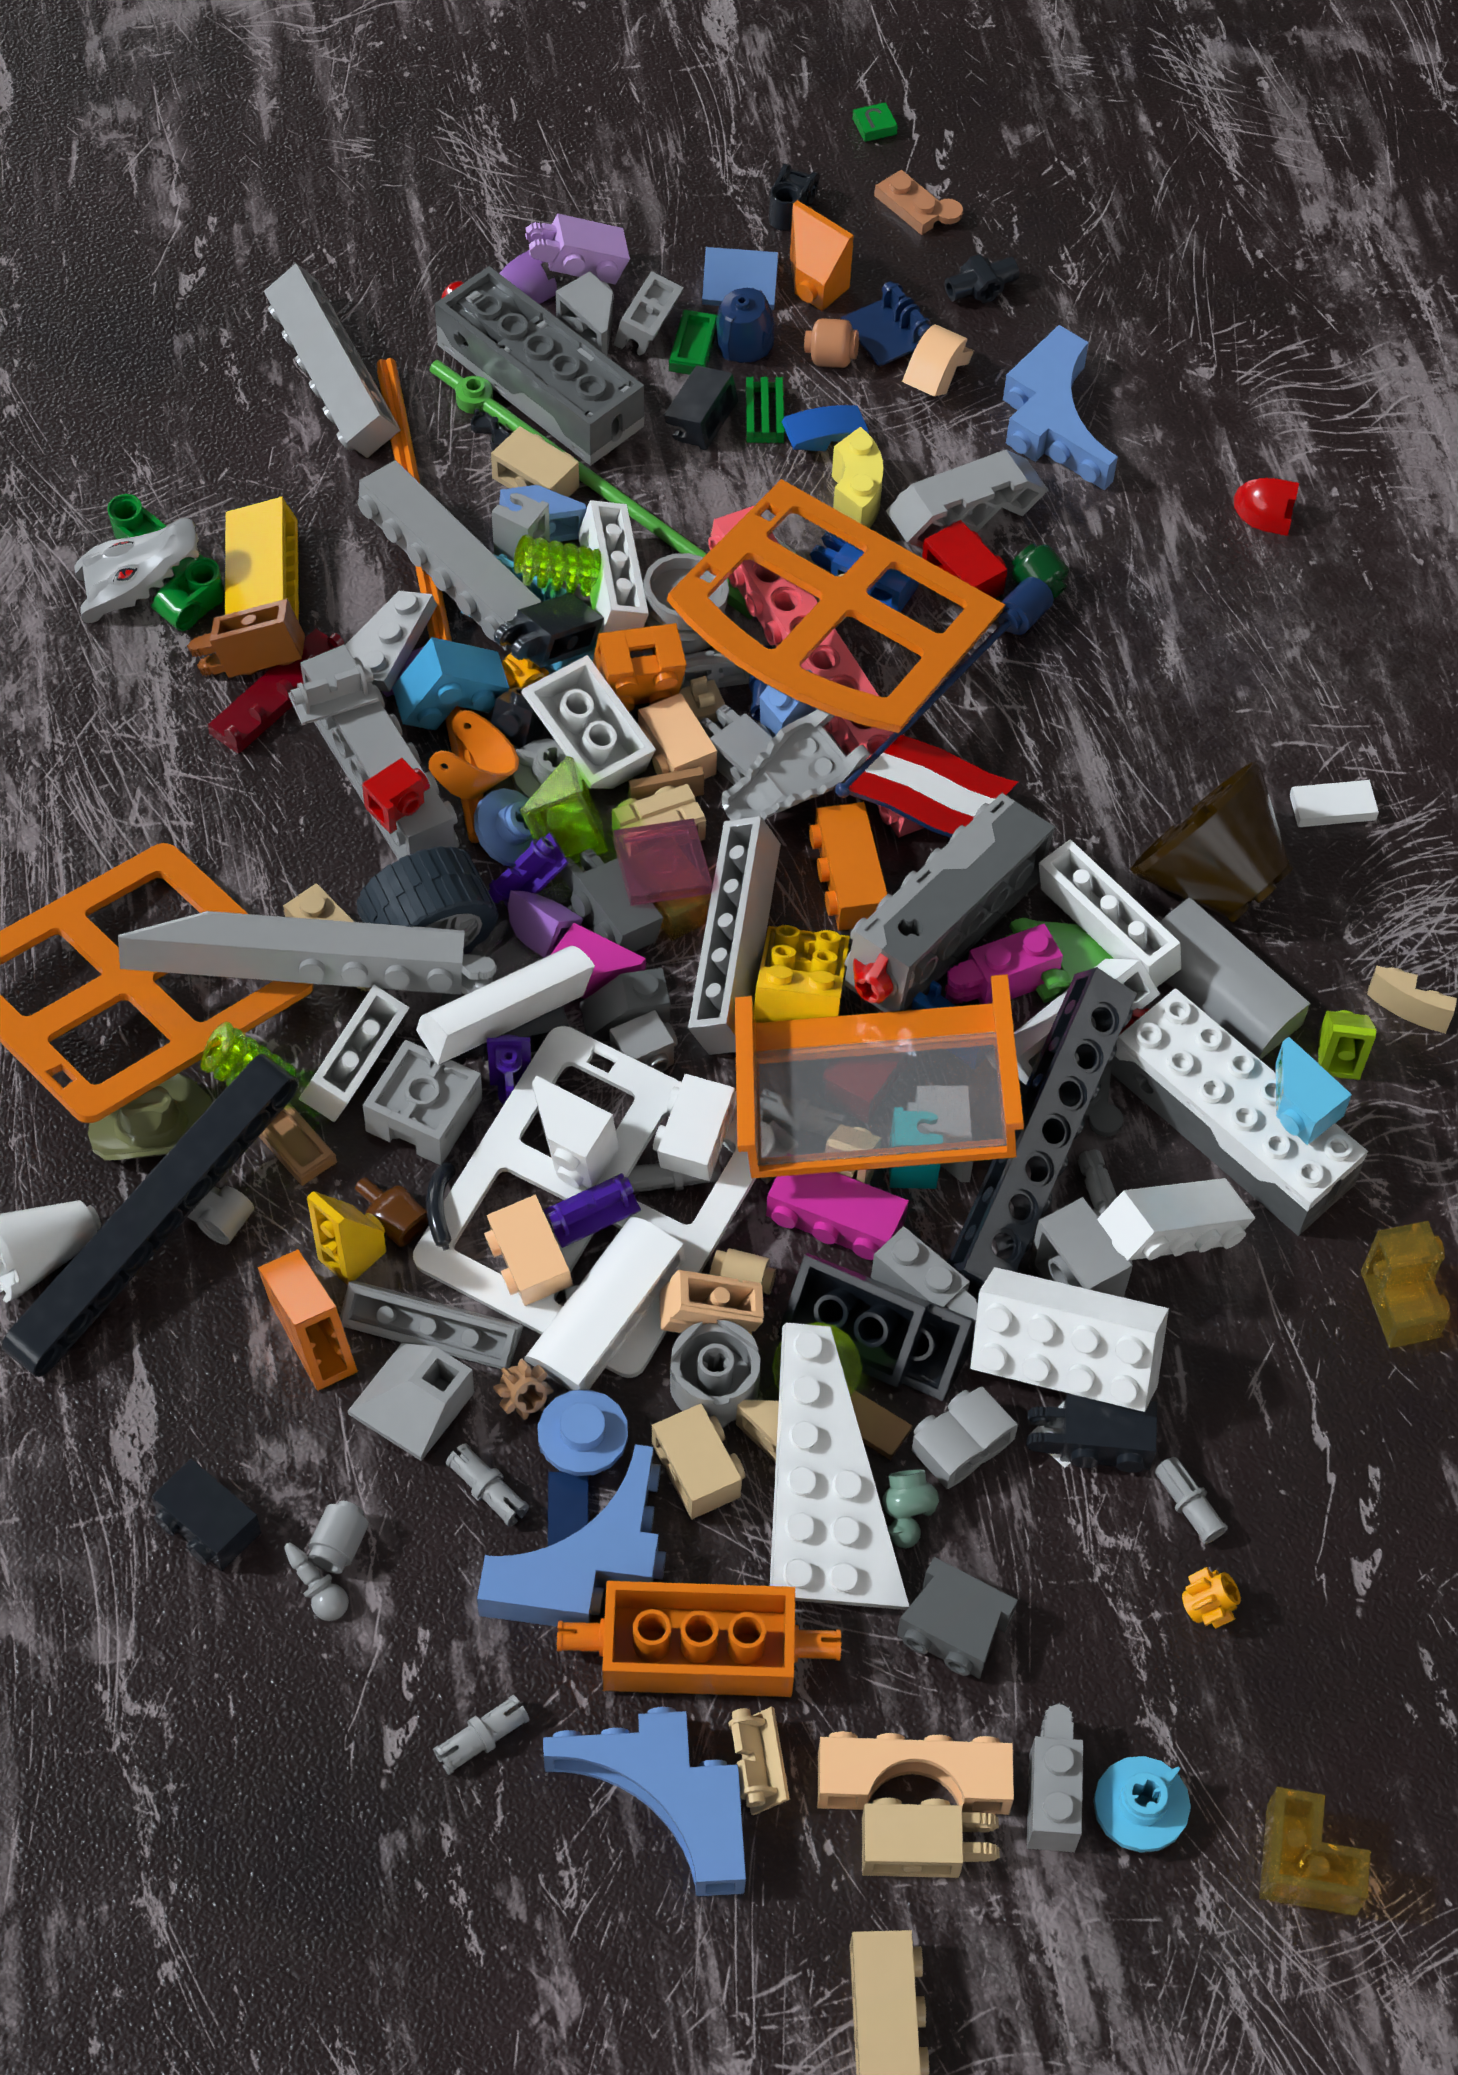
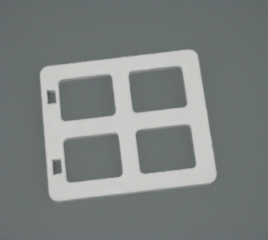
M568 1026L556 1027L548 1033L444 1200L445 1219L452 1239L450 1244H448L450 1249L443 1251L442 1247L435 1245L430 1227L428 1226L413 1252L415 1265L422 1273L541 1335L563 1307L555 1301L559 1292L524 1306L519 1293L510 1295L500 1273L454 1249L455 1244L495 1179L502 1172H509L563 1200L588 1189L581 1184L576 1188L563 1182L556 1175L557 1172L554 1169L551 1157L521 1142V1137L538 1111L532 1081L537 1075L555 1084L564 1068L573 1066L635 1098L616 1130L619 1149L597 1184L623 1173L624 1177L628 1178L663 1118L670 1116L671 1112L667 1111L670 1093L674 1086L680 1088L682 1083ZM594 1053L615 1063L609 1073L589 1064ZM737 1109L734 1111L724 1142L735 1147V1152L691 1224H682L638 1201L637 1203L641 1208L640 1212L612 1224L622 1229L630 1217H637L652 1223L684 1244L686 1260L678 1270L702 1272L756 1178L751 1179L748 1153L738 1152ZM761 1122L762 1159H766L774 1149L775 1135L769 1125ZM554 1234L570 1273L593 1234L561 1248ZM659 1296L605 1367L606 1369L625 1378L636 1377L644 1371L667 1332L660 1327Z

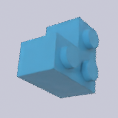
M431 637L396 681L392 689L402 724L437 730L456 706L489 713L495 706L496 698L508 691L509 685L497 651Z

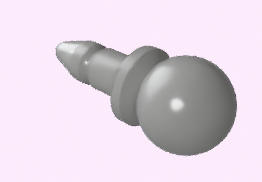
M286 1543L284 1547L289 1564L293 1569L297 1570V1575L303 1583L309 1586L303 1595L311 1598V1607L315 1615L325 1621H334L342 1617L349 1603L345 1590L339 1585L331 1583L332 1577L330 1574L323 1578L320 1577V1572L312 1562L308 1561L306 1553L294 1544Z

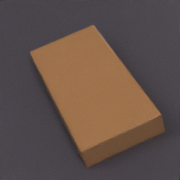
M700 766L629 780V799L641 800L653 796L662 787L674 786L676 788L685 784L689 785L694 796L704 795L703 768Z
M847 1386L863 1443L891 1460L912 1431V1425Z

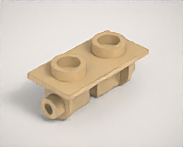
M769 1707L752 1716L750 1709L747 1708L733 1711L732 1720L728 1724L729 1729L732 1730L735 1753L742 1755V1760L737 1762L741 1785L740 1798L746 1800V1806L750 1807L751 1815H756L790 1800L774 1707Z

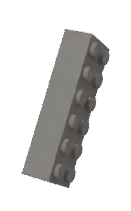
M342 645L301 662L303 684L324 677L330 680L334 678V674L355 668V665L360 664L361 667L364 666L359 657L352 658L345 645ZM373 685L379 697V701L314 722L363 803L362 783L400 758H403L413 769L419 768L424 773L420 766L421 761L412 742L406 744L402 738L403 732L400 723L393 713L387 714L384 709L385 703L382 694L376 685ZM430 771L424 773L430 784V789L424 792L425 803L412 815L404 816L396 821V831L390 834L372 816L398 860L422 849L438 846H460L454 830V824L458 823L456 813L449 801L443 802L439 797L437 782Z

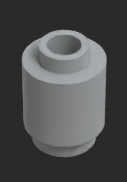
M339 1501L338 1504L327 1505L308 1545L311 1550L308 1556L309 1561L316 1567L334 1574L342 1573L345 1566L351 1565L369 1526V1522L363 1516L364 1511L359 1506L348 1501Z

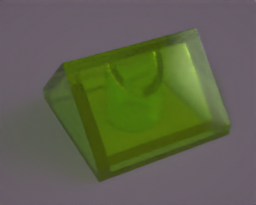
M566 756L520 809V812L533 839L540 840L551 832L566 858H570L577 863L580 862L579 854L591 848V850L593 849L596 852V855L607 852L608 848L601 817L574 758Z

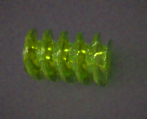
M523 535L515 550L513 567L516 574H522L524 586L531 585L534 576H537L538 588H545L548 580L551 579L553 591H559L565 581L567 593H575L578 584H580L581 595L587 597L598 579L601 568V553L599 548L592 551L588 546L578 548L573 543H567L563 546L557 540L548 543L545 538L540 537L534 540L530 535Z
M227 1021L219 1025L212 1032L200 1063L201 1070L206 1073L213 1072L214 1078L220 1082L226 1080L227 1087L247 1064L260 1054H265L296 1077V1069L293 1065L284 1062L280 1056L272 1054L268 1048L259 1045L255 1039L246 1037L243 1031L233 1028L232 1024Z

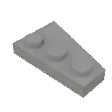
M398 591L345 644L352 658L359 657L364 667H370L374 678L372 684L376 685L380 691L390 692L437 607L432 594Z

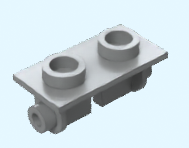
M360 664L355 665V668L334 674V678L330 680L324 677L305 684L298 683L297 688L288 693L301 725L379 701V697L372 684L374 678L370 667H361Z

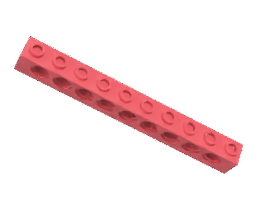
M754 506L714 519L711 537L708 539L709 549L711 550ZM771 533L768 538L779 544L773 533ZM752 560L743 561L728 577L730 584L734 588L737 587L744 597L748 612L752 616H756L762 625L768 643L775 645V647L789 635L818 603L809 592ZM835 628L801 665L802 669L811 670L814 674L830 681L879 696ZM838 716L832 718L824 726L832 734L846 755H849L860 745H864L872 755L894 733L862 725ZM878 805L883 822L892 827L898 838L925 828L886 807Z

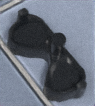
M477 408L474 411L475 415L471 419V430L474 433L492 434L490 447L494 451L510 434L499 425L497 417H491L488 413L481 412Z

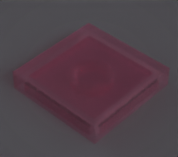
M694 818L613 831V842L630 906L711 894L712 881Z

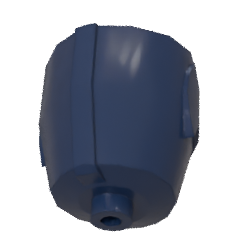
M754 288L736 289L727 294L722 303H720L716 319L718 346L723 354V358L740 363L758 361L767 356L774 345V318L770 305L763 292Z

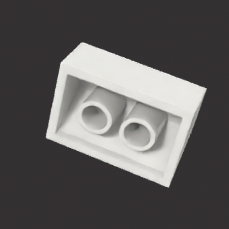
M588 655L522 689V695L589 788L613 789L646 770L656 751L655 747Z

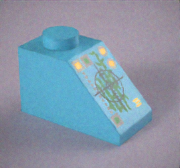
M1288 1037L1283 1041L1276 1061V1117L1280 1119L1282 1126L1287 1132L1298 1136L1308 1145L1344 1117L1352 1094L1297 1043Z

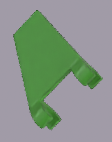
M1028 918L1016 919L1009 926L1013 934L1045 923L1063 954L1060 969H1050L1041 975V979L1045 984L1037 986L1036 991L1044 1003L1055 1000L1070 987L1076 973L1093 969L1105 959H1114L1077 924L1035 921Z

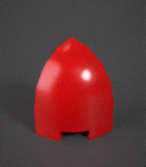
M1276 478L1250 480L1237 489L1234 495V508L1239 517L1251 527L1265 532L1288 536L1299 483Z

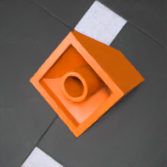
M798 200L793 203L790 245L794 293L804 302L810 303L823 311L850 288L854 235Z

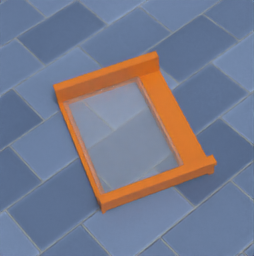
M1008 974L991 976V1004L755 1023L752 996L735 997L738 1152L748 1153L751 1179L1017 1157L1015 1130L1024 1129Z

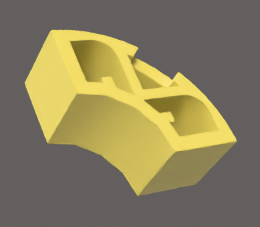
M862 427L856 429L834 446L832 477L838 484L834 490L833 508L870 528L876 520L880 508L884 467L877 444Z

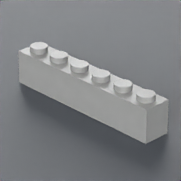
M295 263L264 290L271 304L268 310L273 318L283 326L284 330L281 334L285 341L296 350L298 354L295 357L296 362L312 379L309 382L310 388L324 401L323 412L338 427L339 432L336 435L339 441L347 450L352 451L355 449L368 458L401 429L318 280Z
M396 460L359 480L358 506L362 514L366 518L372 519L383 530L389 541L401 547L407 553L410 561L415 566L421 567L432 578L439 590L445 591L457 603L459 609L465 615H470L482 627L483 632L489 639L494 640L493 634H495L498 627L504 624V622L507 623V621L513 620L518 609L542 602ZM512 645L502 646L505 651L512 647Z
M762 816L724 821L688 1024L690 1032L709 1055L736 1052L735 997L752 996L754 1008L756 985L764 950L781 846Z

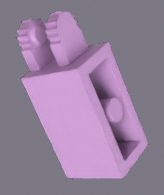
M558 213L551 225L535 222L525 227L526 240L531 242L529 244V255L532 256V259L535 258V260L539 259V261L548 262L550 271L581 277L590 271L601 282L604 281L616 285L630 260L624 230L620 227Z

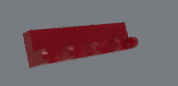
M314 629L305 637L302 659L296 660L289 665H276L269 669L208 724L209 734L239 755L293 706L288 693L296 689L298 683L303 684L301 662L344 645L341 636L333 633L328 637L318 629Z

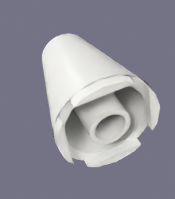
M78 1200L0 1214V1292L5 1291L6 1293L3 1301L8 1302L19 1298L81 1251L97 1233V1230L101 1228L100 1218L93 1206H86L82 1201Z

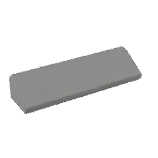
M360 1281L348 1283L340 1315L343 1327L406 1344L436 1346L451 1356L499 1369L503 1367L509 1369L523 1329L521 1324Z

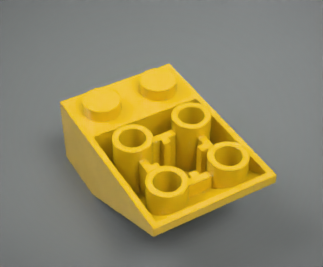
M791 925L768 926L756 985L754 1002L755 1023L839 1016L846 969L844 963L848 954L850 936L840 935L831 930L819 932L799 930Z

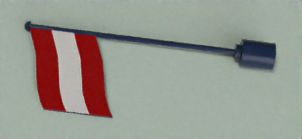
M1035 577L1024 579L1002 601L1005 607L997 618L1000 626L935 690L900 733L894 732L844 783L836 785V794L841 798L852 795L886 807L933 832L950 838L959 826L963 825L966 827L973 820L976 812L984 803H992L1001 793L1008 796L1018 785L1019 781L1009 780L986 772L942 748L904 736L903 734L1005 631L1015 635H1022L1037 622L1053 605L1054 598L1048 585Z

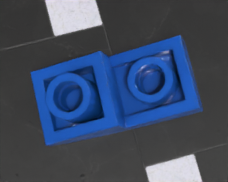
M837 405L809 409L786 416L782 421L793 450L826 451L831 441H842L859 427H862L869 434L858 405Z

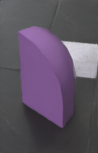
M529 251L516 257L499 273L538 304L556 295L557 285L555 278L548 280L541 266L544 262L539 261V259H532Z
M510 891L508 902L510 924L516 936L528 948L543 958L551 955L556 948L555 946L562 940L573 923L581 925L583 921L582 917L549 898L525 891Z

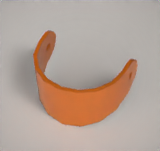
M469 710L460 711L454 716L452 728L471 753L476 766L449 751L442 750L435 752L429 760V770L436 780L451 794L463 800H474L518 770L519 758L515 748L506 736L487 719ZM465 723H469L471 728H467ZM441 764H447L448 768H443Z

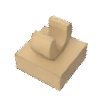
M703 676L690 680V686L680 689L679 694L683 695L698 721L705 717L712 720L713 723L719 721L715 711L724 705L725 702L714 680L707 681V677Z

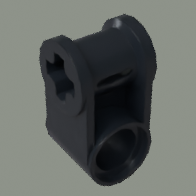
M786 163L782 166L770 192L769 223L774 228L783 231L791 230L793 203L798 200L806 206L812 204L818 190L819 173L812 172L807 174L793 170L791 165Z

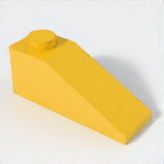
M315 1191L307 1196L318 1260L348 1285L349 1282L355 1281L386 1253L385 1229L371 1213L364 1215L352 1204Z

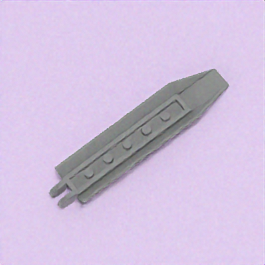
M206 911L118 936L120 969L361 988H372L373 985H376L381 989L456 995H462L463 993L466 995L492 983V976L496 973L497 969L494 959L490 957L464 954L465 930Z

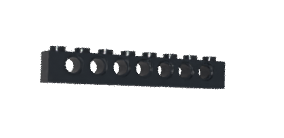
M1098 967L1074 975L1021 1095L1024 1129L1015 1130L1017 1157L993 1159L947 1262L970 1281L969 1289L979 1294L980 1289L994 1267L1019 1273L1017 1269L1022 1257L1033 1245L1035 1238L1034 1230L1038 1220L1051 1204V1191L1055 1181L1067 1167L1069 1160L1067 1154L1071 1144L1083 1130L1085 1124L1083 1117L1088 1105L1100 1091L1101 1082L1099 1080L1104 1068L1116 1054L1117 1045L1115 1043L1121 1029L1128 1024L1132 1017L1133 1009L1131 1006L1137 993ZM1091 1015L1095 1020L1096 1028L1092 1025ZM1075 1052H1076V1053L1078 1054V1056H1079V1060H1080V1064H1079V1065L1077 1064V1062H1076V1060H1075ZM1059 1089L1063 1093V1103L1059 1098ZM1043 1126L1047 1131V1141L1042 1134ZM1026 1163L1031 1170L1030 1178L1026 1174ZM1010 1201L1014 1206V1216L1009 1211ZM993 1239L998 1246L997 1255L992 1250Z

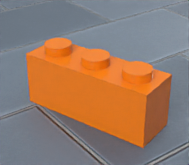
M864 802L816 808L815 825L809 826L812 849H819L821 858H817L820 882H827L829 890L825 892L828 916L835 915L838 931L853 929L861 918L868 919L876 911L880 901L887 895Z

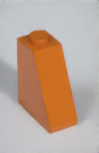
M297 1249L258 1267L268 1299L316 1390L319 1391L357 1373L358 1370L337 1308L300 1251Z

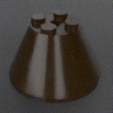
M1256 761L1250 762L1239 769L1191 808L1193 813L1181 825L1178 824L1175 827L1172 825L1132 864L1130 867L1132 873L1141 879L1186 899L1191 898L1197 904L1226 916L1231 922L1237 920L1250 908L1248 903L1254 900L1260 903L1277 888L1275 884L1285 878L1294 868L1288 861L1262 769Z

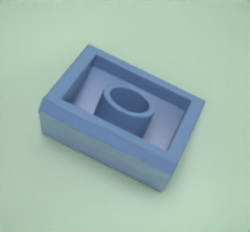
M706 247L702 305L720 306L725 296L732 291L741 288H754L763 292L771 310H774L779 252Z

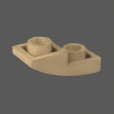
M1376 966L1368 988V996L1388 1011L1407 1021L1446 1034L1455 1012L1457 998L1443 995L1438 991L1415 989L1418 977L1416 974L1407 973L1398 968Z

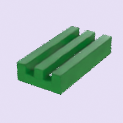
M746 377L747 443H784V427L782 424L784 419L783 377H776L775 382H768V377H761V382H754L753 377ZM754 392L761 393L762 432H754ZM769 393H775L776 432H769Z

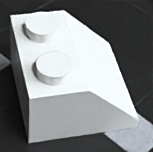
M536 1075L532 1085L554 1169L557 1172L556 1175L572 1187L578 1188L581 1184L589 1189L598 1183L619 1149L613 1114Z

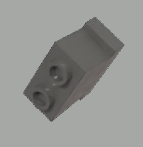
M934 1557L925 1573L923 1591L900 1618L897 1636L903 1638L904 1644L910 1649L921 1654L929 1652L943 1659L945 1665L955 1673L963 1676L971 1674L980 1679L996 1628L1003 1632L1007 1630L1014 1616L1018 1600Z

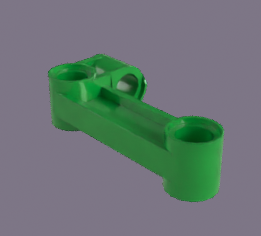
M118 495L108 504V515L116 539L140 536L166 527L165 524L142 506L141 501L134 495ZM200 553L198 558H183L180 561V565L172 567L174 576L168 578L171 581L157 592L150 605L156 613L178 631L190 629L201 617L218 606L225 597L219 565L216 561L206 558Z

